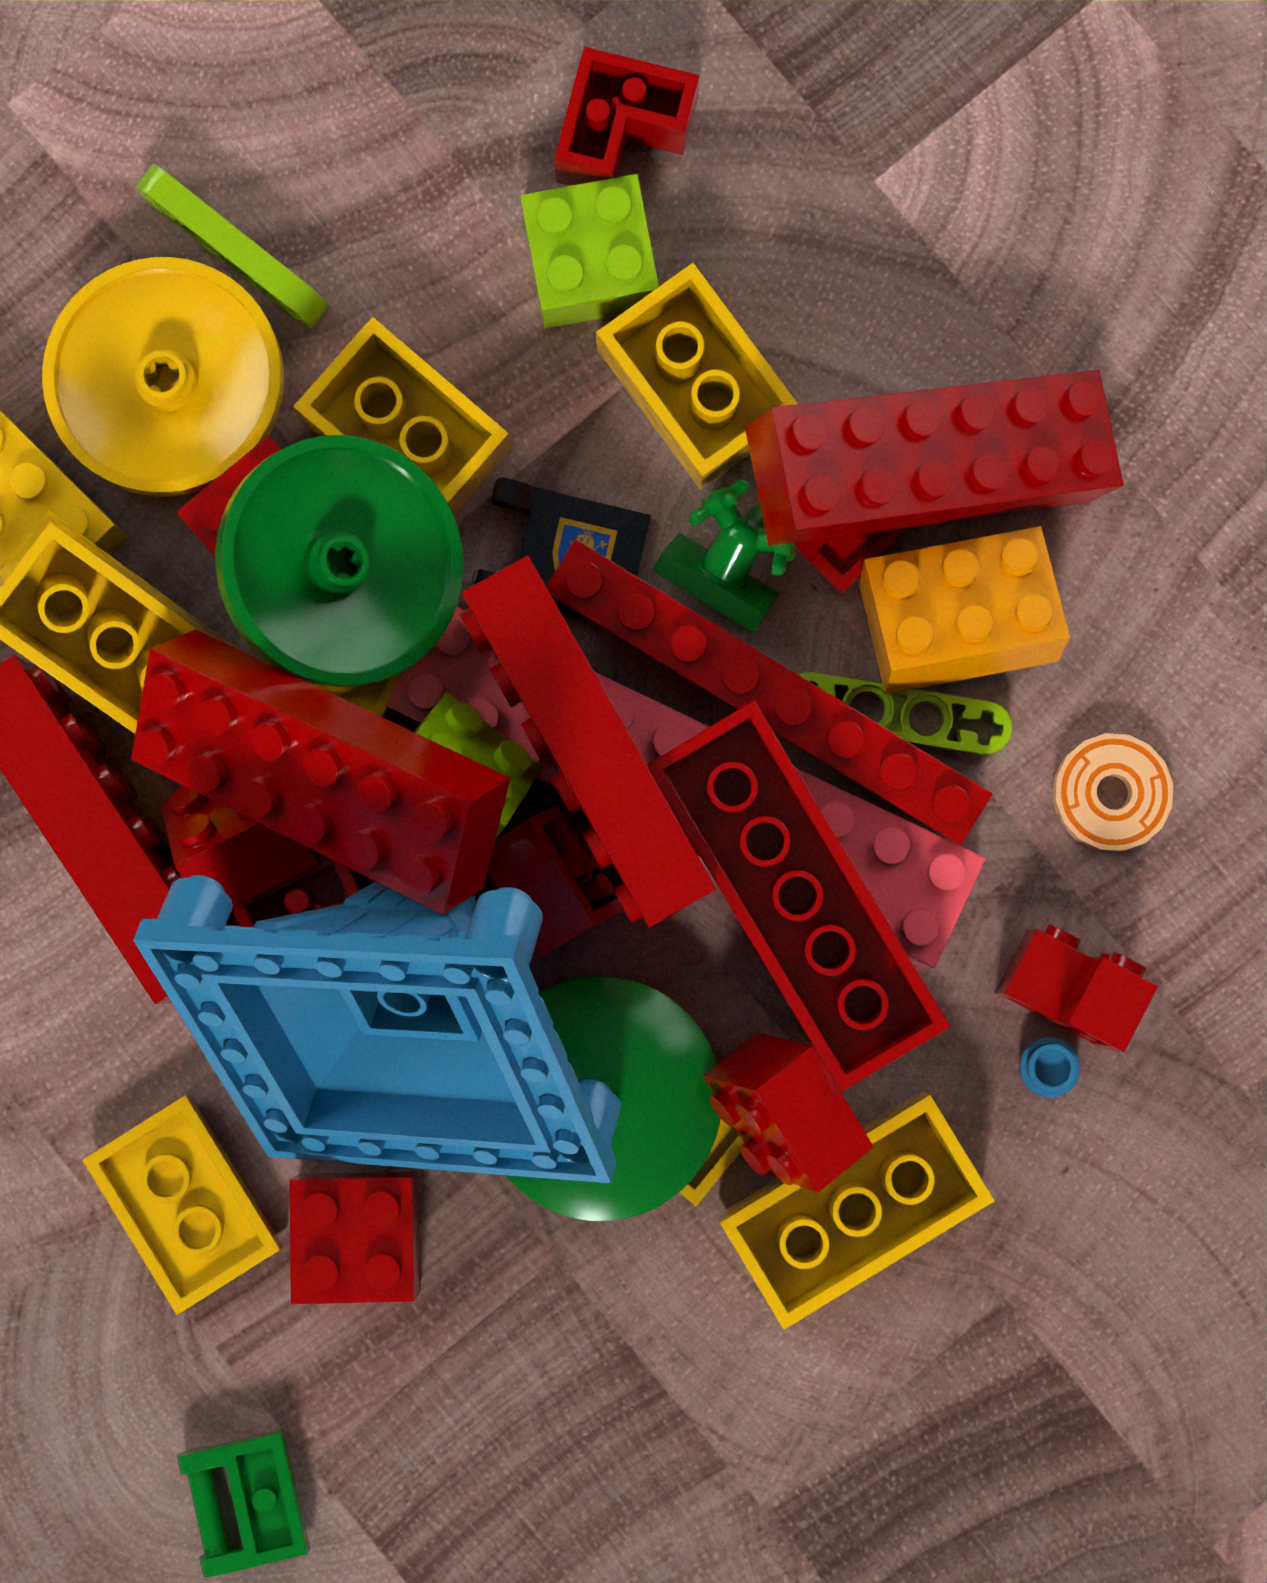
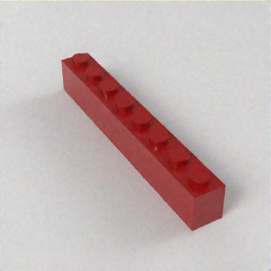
M574 539L546 586L550 595L734 708L739 710L755 700L775 733L960 846L993 795L992 792Z

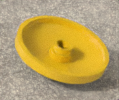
M151 257L123 263L105 271L83 286L70 299L54 323L48 337L42 366V386L46 408L57 434L68 450L87 469L106 482L129 492L156 497H174L202 491L270 435L282 403L284 367L279 343L271 324L261 307L240 284L215 268L200 262L174 257Z

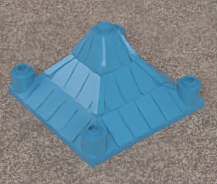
M194 875L172 882L157 919L141 920L133 939L134 943L268 1157L612 1183L617 1161L611 1146L621 1112V1102L612 1093L610 1087L600 1081L592 1079L578 1081L571 1064L567 1061L568 1056L558 1033L553 1028V1021L543 999L538 994L539 989L529 968L543 922V916L540 908L525 892L516 888L503 887L480 895L477 902L473 895L445 915H442L378 882H374L346 898L342 905L256 921L253 928L226 925L233 908L231 898L216 880L202 875Z

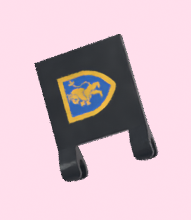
M500 477L495 481L491 498L495 506L531 512L520 559L527 555L530 557L545 586H547L574 539L635 576L638 575L651 515L537 488L505 477ZM484 569L476 570L471 587L496 572ZM552 596L562 616L595 623Z

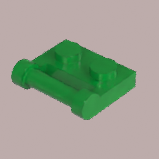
M284 1429L214 1446L197 1447L177 1455L180 1473L182 1475L187 1474L203 1545L204 1555L199 1557L203 1577L219 1576L308 1554L311 1548ZM221 1466L226 1468L243 1546L234 1548L227 1545L211 1472L213 1468Z

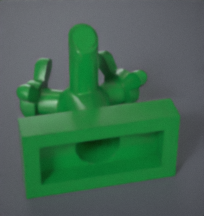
M739 479L730 487H722L709 493L707 497L702 499L701 507L693 510L689 515V521L692 526L701 523L710 515L714 516L721 529L710 547L706 549L679 532L663 550L652 571L754 633L770 611L779 593L748 575L759 553L769 552L774 553L772 575L780 576L786 571V561H792L796 557V543L768 546L760 505L753 506L745 516H741L735 504L740 501L738 496L750 489L751 486L745 479Z

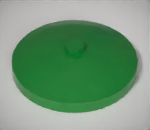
M328 435L309 438L291 444L270 455L245 476L228 501L221 518L215 548V567L221 598L227 613L237 631L260 657L270 665L306 682L329 687H350L374 683L397 675L418 662L435 646L452 620L458 604L463 580V551L459 530L446 499L430 477L412 460L400 452L370 439L347 435Z
M589 976L561 982L543 990L538 994L546 1005L553 1021V1028L559 1035L568 1056L567 1061L571 1064L578 1081L584 1079L600 1081L609 1086L612 1093L621 1102V1112L611 1146L617 1163L612 1183L506 1175V1177L532 1201L548 1210L575 1219L613 1221L641 1215L657 1208L679 1193L695 1177L711 1152L718 1133L721 1118L714 1111L709 1101V1097L714 1093L702 1076L717 1065L710 1043L694 1019L678 1003L655 988L634 980L613 976Z

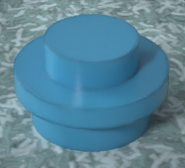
M1044 1037L1033 1041L1024 1049L1019 1061V1073L1023 1083L1030 1091L1042 1097L1054 1098L1066 1094L1075 1086L1080 1075V1061L1075 1050L1067 1042L1058 1038Z

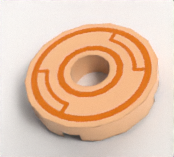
M1105 733L1082 741L1062 759L1053 778L1052 803L1057 816L1059 815L1061 823L1067 828L1066 831L1075 841L1096 851L1121 852L1145 844L1163 828L1173 806V781L1166 762L1151 745L1131 735ZM1106 776L1117 777L1126 785L1128 792L1127 800L1118 810L1103 806L1098 799L1097 787Z

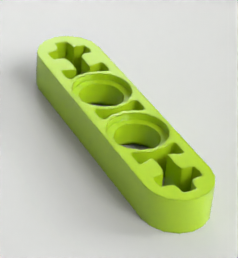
M152 164L134 185V189L152 207L305 328L312 330L330 308L328 303L307 283L159 166Z
M815 672L799 674L834 697V687L846 689L842 702L849 706L852 699L861 693L875 695L881 700L883 705V716L878 724L914 746L974 756H989L1001 750L1009 742L1012 734V721L1008 712L1001 705L991 701L919 689L885 695L882 683ZM929 703L939 710L942 716V724L935 734L922 736L911 728L909 713L914 705ZM952 706L962 708L963 711L958 718L960 721L976 722L980 719L982 713L989 714L990 724L999 727V735L991 736L988 738L986 745H981L977 743V733L959 729L956 731L957 742L947 740L953 725Z

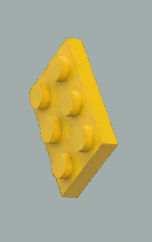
M190 1094L184 1095L82 1160L176 1315L283 1248L274 1230Z

